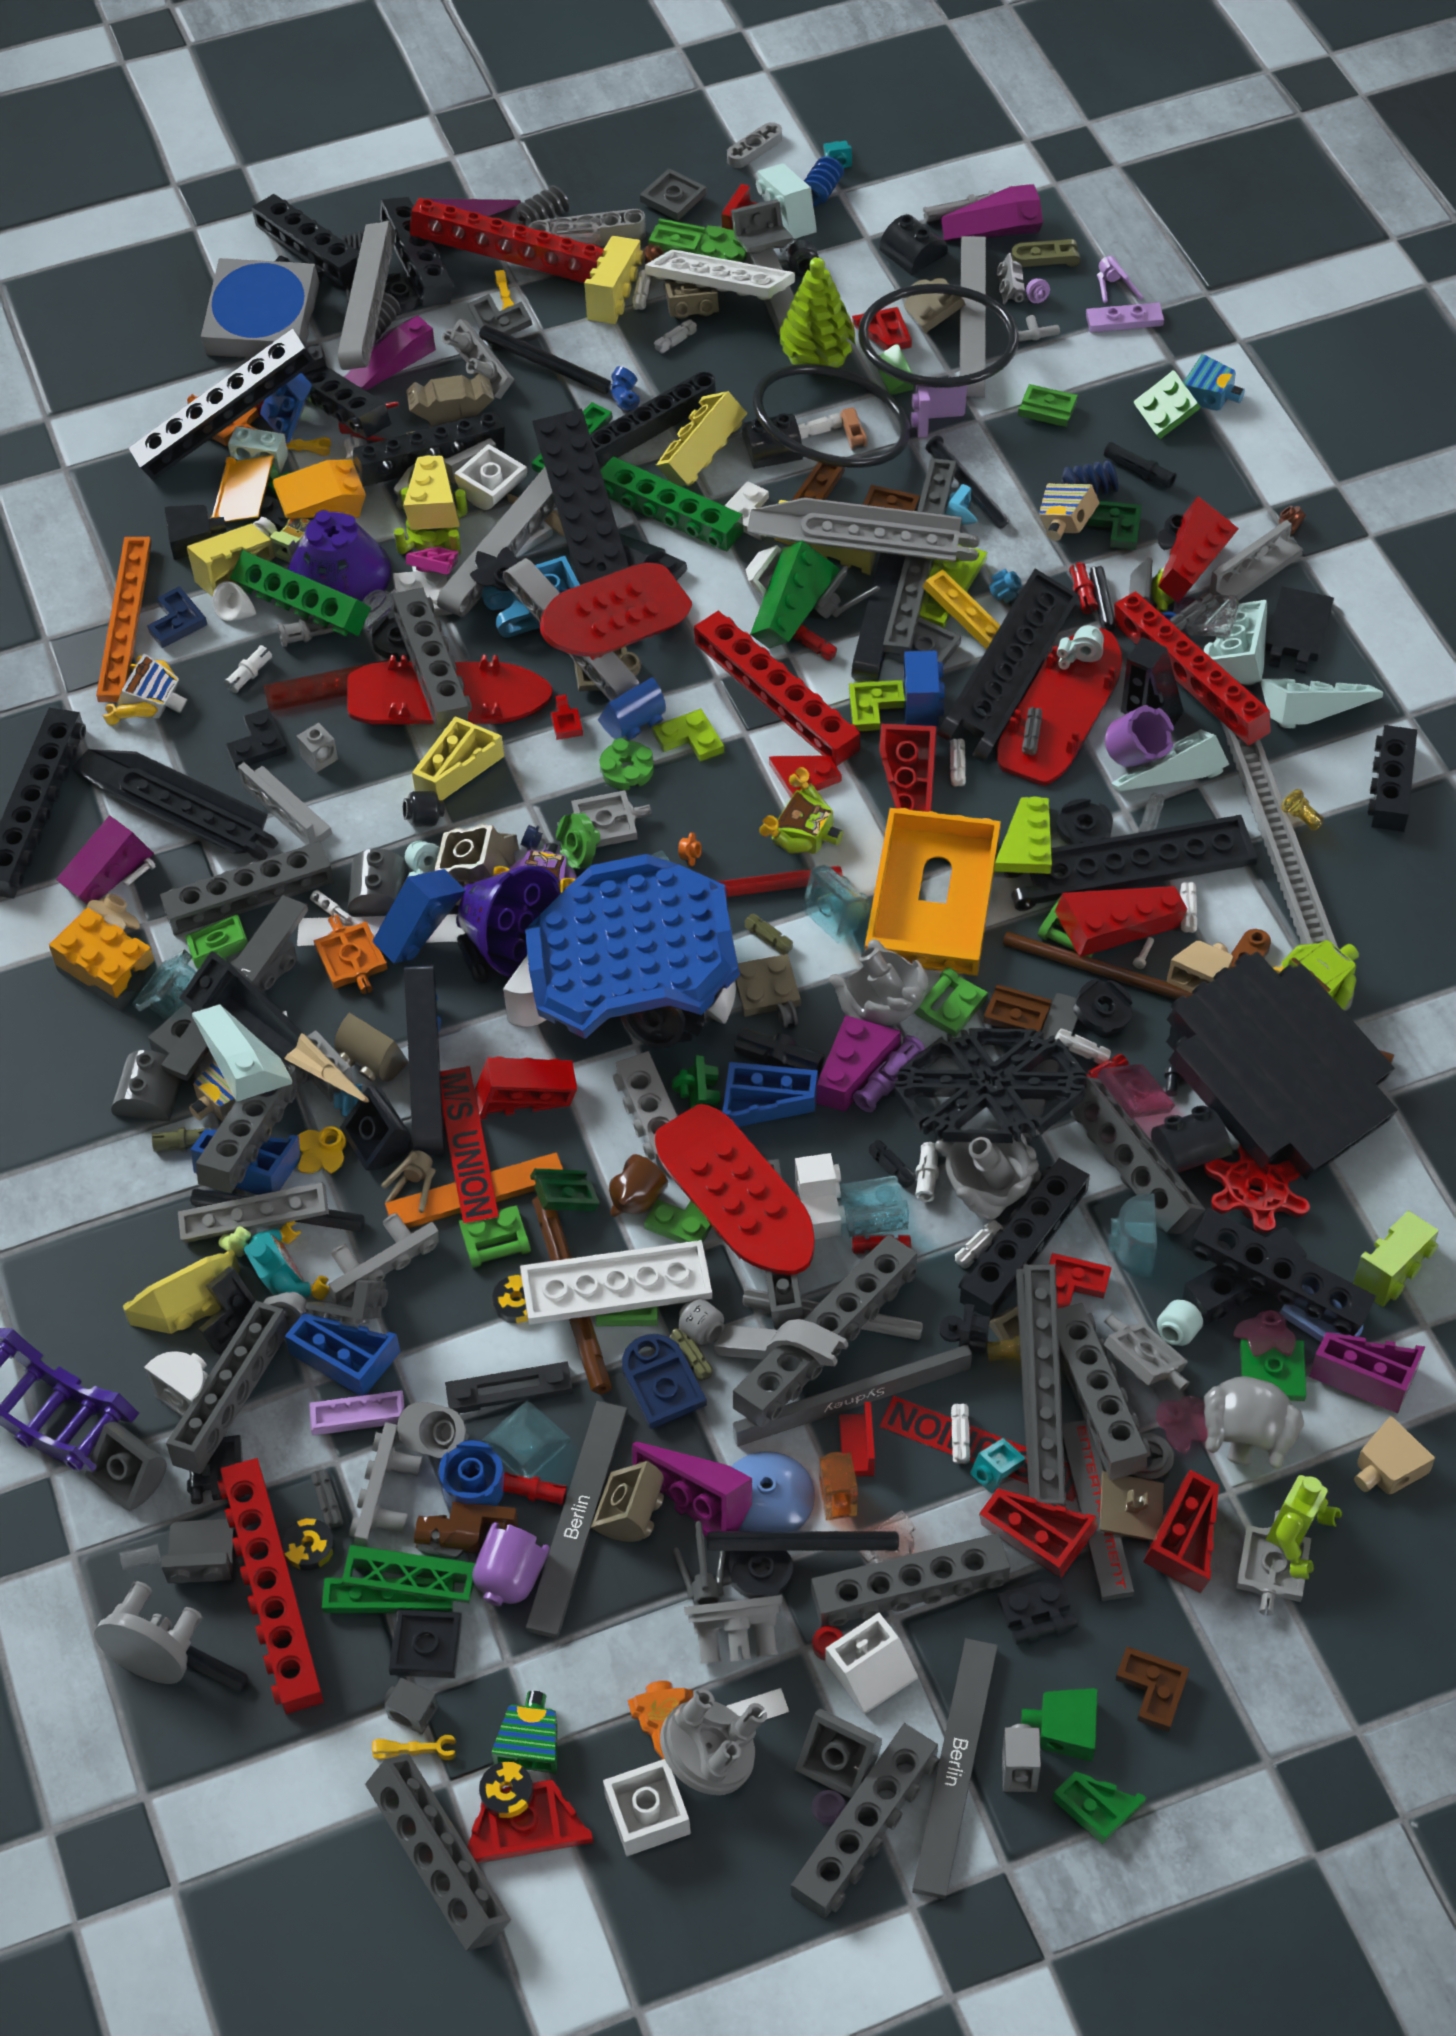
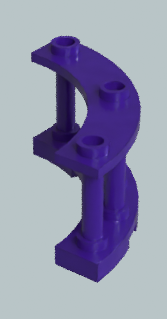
M0 1328V1367L8 1358H14L26 1367L24 1369V1376L0 1404V1425L15 1435L14 1439L23 1447L29 1448L32 1446L50 1457L65 1463L74 1471L79 1472L83 1469L94 1472L97 1466L87 1456L96 1446L104 1424L110 1422L118 1423L119 1421L132 1423L140 1413L118 1392L108 1391L93 1386L91 1390L80 1386L82 1383L80 1378L60 1366L53 1370L41 1361L43 1354L30 1345L13 1328ZM42 1379L53 1387L54 1393L29 1424L25 1425L10 1415L9 1412L35 1381ZM71 1398L80 1403L81 1409L56 1440L38 1432L63 1400ZM97 1413L103 1415L78 1448L68 1445L91 1415L95 1416Z

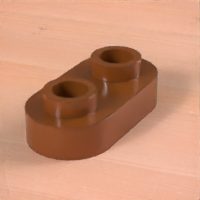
M1261 929L1246 931L1231 953L1233 956L1231 968L1235 967V961L1245 953H1248L1250 956L1258 951L1265 959L1271 945L1269 934Z

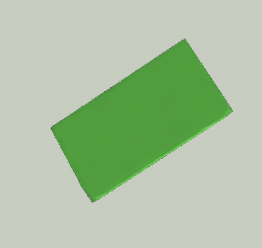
M899 344L892 346L879 355L894 367L912 373ZM878 369L890 395L913 390L914 384L893 378Z

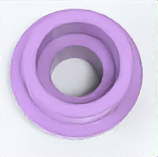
M1033 279L1026 287L1027 298L1032 303L1043 302L1050 293V286L1043 279Z

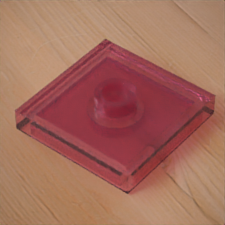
M1143 1064L1103 1068L1097 1075L1130 1118L1170 1113L1175 1107L1173 1101Z

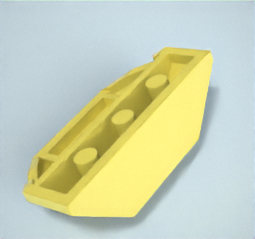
M230 1250L224 1254L219 1253L205 1257L147 1287L136 1295L132 1301L123 1305L129 1324L172 1334L178 1330L187 1329L192 1323L205 1316L216 1314L221 1308L206 1285L227 1267L234 1268L239 1274L240 1267L235 1252Z

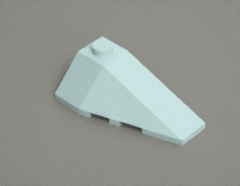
M1267 600L1240 603L1227 619L1228 625L1225 629H1219L1215 634L1216 640L1213 643L1208 642L1204 648V652L1240 684L1253 685L1256 682H1261L1265 658Z
M1261 679V687L1266 706L1270 710V718L1279 722V726L1284 728H1295L1296 724H1309L1383 697V692L1371 685L1336 683L1335 688H1333L1332 685L1320 683V681H1311L1310 686L1295 683V679Z
M220 1004L192 1013V1017L236 1102L292 1084V1079L281 1058Z

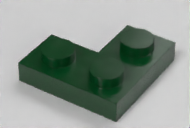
M1099 501V505L1087 521V526L1112 528L1111 548L1136 550L1142 505Z

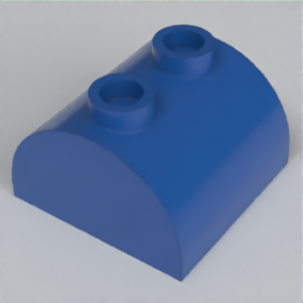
M651 677L607 704L598 721L611 737L618 739L625 736L630 741L642 732L640 730L641 726L648 724L652 728V726L659 724L663 720L661 715L666 711V703L655 679Z

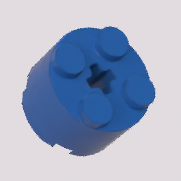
M464 1441L457 1444V1447L449 1453L447 1451L442 1457L439 1465V1477L444 1498L450 1509L452 1508V1502L498 1505L505 1493L503 1492L504 1470L502 1460L491 1446L481 1441Z

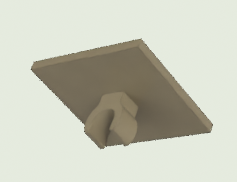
M1103 1471L1101 1474L1099 1531L1153 1541L1163 1521L1164 1483L1131 1476L1110 1480L1107 1472Z

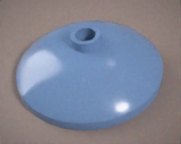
M767 1451L747 1455L731 1466L752 1478V1506L738 1531H798L807 1522L814 1507V1485L809 1473L798 1461L782 1453ZM764 1483L772 1485L769 1489H764L761 1486Z

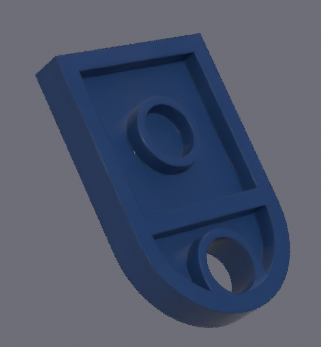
M648 1334L635 1339L627 1346L622 1357L623 1375L649 1429L707 1406V1399L681 1348L674 1340L660 1334ZM644 1347H652L656 1351L650 1357H643L639 1354V1351Z

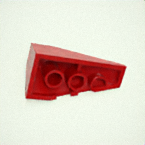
M881 724L879 751L895 808H906L921 812L931 811L936 753V726Z

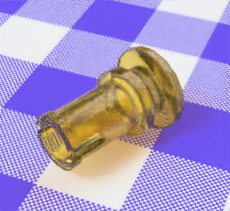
M1301 789L1293 790L1283 800L1281 810L1285 813L1290 812L1293 817L1300 818L1311 830L1318 829L1324 822V817L1309 805V800L1303 797L1304 792Z
M1015 1336V1339L987 1341L989 1361L1016 1357L1017 1360H1021L1019 1336Z

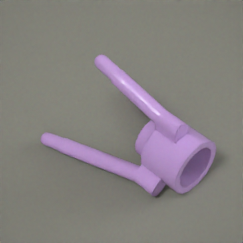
M1108 256L1100 261V273L1097 274V278L1100 281L1104 303L1108 301L1105 280L1115 282L1120 278L1140 300L1143 299V295L1130 281L1129 276L1120 267L1115 257Z

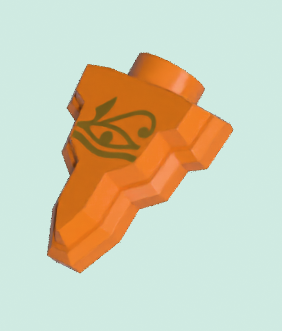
M663 1680L648 1684L645 1688L646 1693L636 1695L628 1700L632 1718L639 1720L642 1732L652 1737L654 1749L661 1759H665L660 1745V1732L664 1720L674 1708L682 1703L689 1702L693 1698V1690L673 1688L671 1682Z

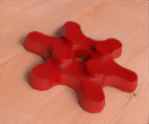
M1240 1144L1238 1147L1240 1160L1238 1162L1228 1163L1219 1158L1204 1164L1205 1174L1219 1181L1224 1186L1223 1191L1213 1195L1211 1199L1212 1209L1222 1215L1232 1210H1241L1245 1217L1253 1220L1254 1229L1260 1234H1267L1275 1228V1212H1284L1293 1217L1300 1218L1307 1214L1310 1209L1309 1202L1305 1198L1294 1194L1289 1189V1183L1295 1181L1301 1175L1289 1160L1283 1161L1278 1165L1267 1164L1260 1168ZM1249 1185L1261 1188L1263 1193L1253 1189L1249 1191Z

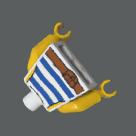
M146 654L137 657L136 661L138 664L130 665L133 672L121 691L117 703L119 706L116 708L114 704H108L105 708L108 714H104L103 718L108 725H115L120 719L132 717L160 718L166 706L178 713L182 712L187 699L174 693L179 679L166 661L153 660Z

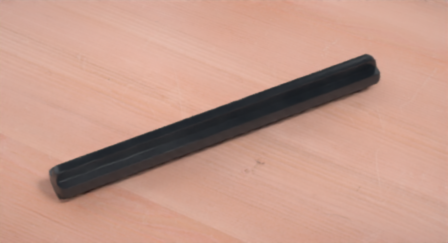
M483 325L479 331L481 339L596 391L607 394L612 384L609 379L495 328Z
M195 1188L191 1193L190 1201L193 1206L202 1207L249 1196ZM328 1209L329 1214L295 1221L361 1232L365 1224V1218L362 1214Z
M710 1531L707 1533V1549L709 1551H896L899 1548V1534L896 1531Z

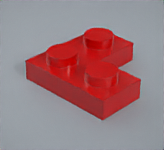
M1056 1253L1051 1254L1049 1264H1055L1057 1309L1070 1306L1074 1292L1104 1299L1112 1267Z

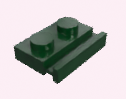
M535 1168L530 1175L531 1180H535L534 1188L544 1210L595 1211L600 1204L591 1181L586 1179L587 1171Z

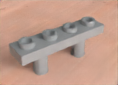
M460 318L453 329L448 328L445 330L448 334L443 333V343L451 345L457 350L467 363V373L473 375L480 373L489 378L493 396L501 399L515 379L467 320Z
M397 1213L388 1216L383 1221V1225L396 1243L362 1264L358 1263L346 1244L336 1247L331 1254L344 1275L329 1283V1295L335 1303H339L342 1300L349 1301L354 1298L357 1281H382L385 1278V1274L393 1269L400 1270L406 1267L411 1262V1259L418 1254L424 1255L431 1252L439 1242V1231L434 1223L430 1222L414 1233H411Z
M385 1422L383 1432H376L372 1451L377 1452L375 1461H368L364 1479L369 1480L367 1490L361 1489L357 1508H362L359 1518L353 1517L349 1536L354 1537L353 1545L367 1547L371 1529L374 1530L375 1527L403 1533L407 1514L382 1509L378 1504L386 1472L389 1473L390 1470L418 1476L422 1457L396 1452L395 1448H393L397 1425Z

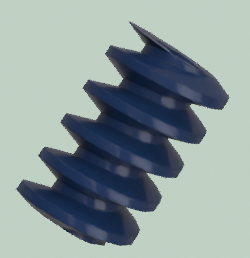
M1110 460L1105 461L1103 466L1100 462H1095L1093 467L1089 463L1085 464L1083 469L1080 465H1075L1073 471L1070 467L1063 469L1062 484L1092 485L1096 495H1098L1099 487H1102L1104 493L1107 494L1111 485L1114 492H1118V477Z

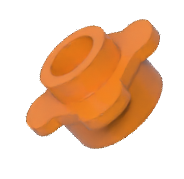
M691 832L688 838L680 840L678 853L681 860H688V865L694 866L695 859L701 855L702 846L696 840L695 833Z

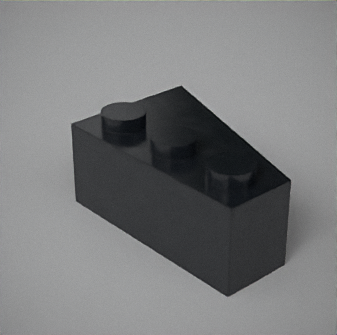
M1142 637L1127 658L1121 712L1128 714L1143 705H1148V707L1154 709L1160 708L1170 718L1174 727L1184 710L1167 647Z

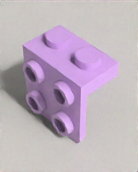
M916 385V394H912V407L915 409V412H911L912 428L916 427L918 438L928 437L929 419L957 417L965 414L967 385L952 388Z

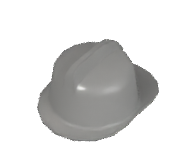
M416 1402L408 1405L401 1412L397 1423L399 1438L407 1448L437 1458H442L447 1451L449 1453L457 1447V1444L469 1438V1435L466 1433L464 1420L458 1412L451 1408L428 1402Z

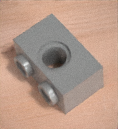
M1016 1724L1011 1728H1005L1002 1749L1003 1792H1037L1040 1774L1039 1728H1031L1027 1724Z

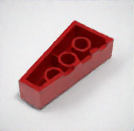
M1199 496L1183 515L1181 527L1176 534V541L1171 548L1169 560L1165 565L1158 584V588L1177 603L1182 600L1239 529Z

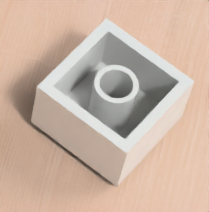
M665 1759L603 1780L605 1796L626 1856L691 1834L687 1811L672 1770Z

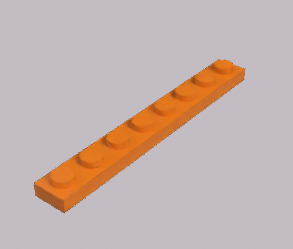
M124 537L96 694L98 702H118L121 691L129 679L152 546L150 537Z

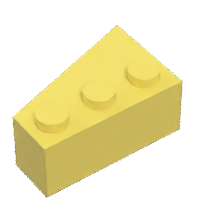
M426 455L417 458L403 504L410 530L460 527L443 456Z
M252 523L186 546L195 583L212 597L214 590L220 583L230 581L237 584V582L230 579V576L243 550L267 561L275 558L272 540Z
M455 716L413 770L412 777L415 791H434L439 800H444L504 757L502 736Z

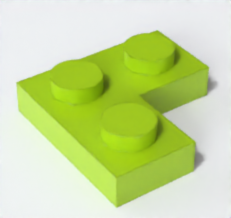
M902 680L849 683L852 724L859 731L880 730L879 709L905 708Z
M702 708L652 726L653 735L663 752L689 743L699 762L724 753V745Z

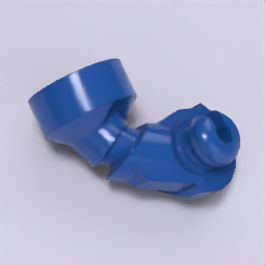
M617 366L611 375L613 381L612 397L621 410L632 411L638 407L640 399L636 393L628 390L633 389L638 379L629 369Z

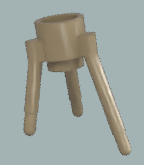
M411 1151L406 1160L381 1185L382 1188H387L404 1171V1175L394 1187L385 1203L394 1200L407 1180L419 1182L425 1178L419 1212L423 1213L425 1211L431 1179L436 1172L431 1167L433 1161L429 1155L422 1151Z

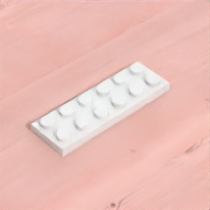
M674 249L645 265V274L655 276L656 279H672L680 284L693 283L697 287H713L721 292L734 291L741 296L754 295L762 300L772 298L773 295L785 290L786 287L795 282V272Z
M702 1240L520 1266L529 1325L691 1302L698 1299H712V1289Z

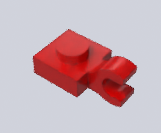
M566 694L555 696L557 711L551 712V719L556 740L583 736L578 708L569 709Z

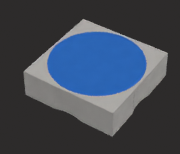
M219 258L201 334L206 355L225 357L256 356L291 329L297 333L306 345L309 335V320L314 311L320 283L315 264Z

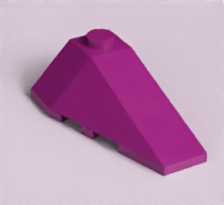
M1034 184L1010 186L941 217L945 242L961 240V236H985L988 238L1038 233L1043 224L1041 202Z
M427 198L437 203L452 205L456 208L477 212L484 216H490L514 208L521 203V200Z
M419 316L406 320L387 331L373 345L368 367L351 369L344 377L367 391L434 352L436 348L433 328Z
M641 1442L632 1444L633 1465L648 1461L656 1466L664 1476L660 1493H665L676 1503L674 1509L681 1515L686 1512L696 1522L700 1521L704 1536L707 1537V1533L710 1531L739 1530L752 1506L751 1477L729 1465Z

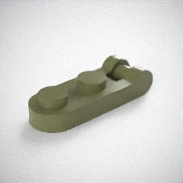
M1073 239L1019 243L1012 248L1011 254L1012 261H1017L1022 267L1067 264L1070 267H1074L1081 261L1077 252V242Z

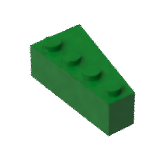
M803 540L782 548L750 635L769 649L789 642L840 569Z

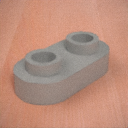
M286 1292L271 1296L263 1302L284 1309L287 1325L296 1323L303 1313L306 1314L308 1312V1309H305V1298L296 1292Z

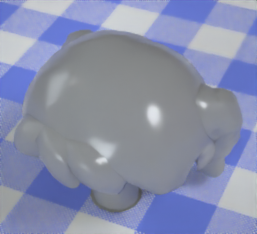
M877 939L870 940L868 949L861 954L859 961L862 962L863 967L859 971L848 977L847 980L837 974L829 977L845 1015L882 1026L898 1024L911 1016L922 1004L929 985L928 976L919 961L913 960V964H911L902 956L886 949Z
M986 1129L988 1131H998L995 1129ZM1021 1134V1142L1013 1139V1144L991 1143L986 1137L976 1138L972 1142H943V1139L935 1143V1149L946 1158L947 1175L957 1196L963 1200L970 1211L975 1212L978 1217H984L988 1220L999 1217L1007 1206L1019 1200L1027 1192L1033 1175L1039 1167L1035 1149L1027 1145L1023 1134Z
M1242 1376L1222 1382L1219 1386L1212 1387L1204 1396L1205 1425L1208 1433L1206 1449L1209 1452H1217L1223 1441L1231 1442L1227 1459L1230 1462L1247 1466L1251 1464L1253 1449L1256 1446L1268 1451L1271 1467L1274 1469L1281 1468L1285 1455L1293 1447L1300 1431L1304 1427V1420L1301 1410L1292 1405L1287 1395L1278 1386L1268 1381Z

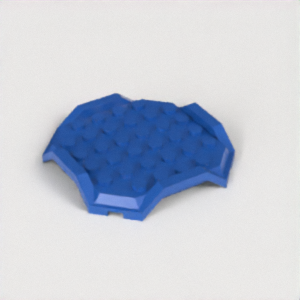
M648 854L589 866L525 930L529 973L538 1015L554 1024L559 1021L567 1025L570 1032L584 1039L608 1018L666 1006L702 1015L715 1002L714 995L722 987L727 989L740 975L726 898V886L684 866Z

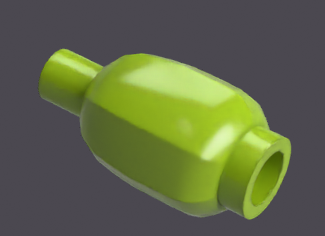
M1164 568L1158 571V574L1153 577L1151 583V596L1157 604V610L1160 613L1167 612L1168 605L1174 601V599L1158 588Z

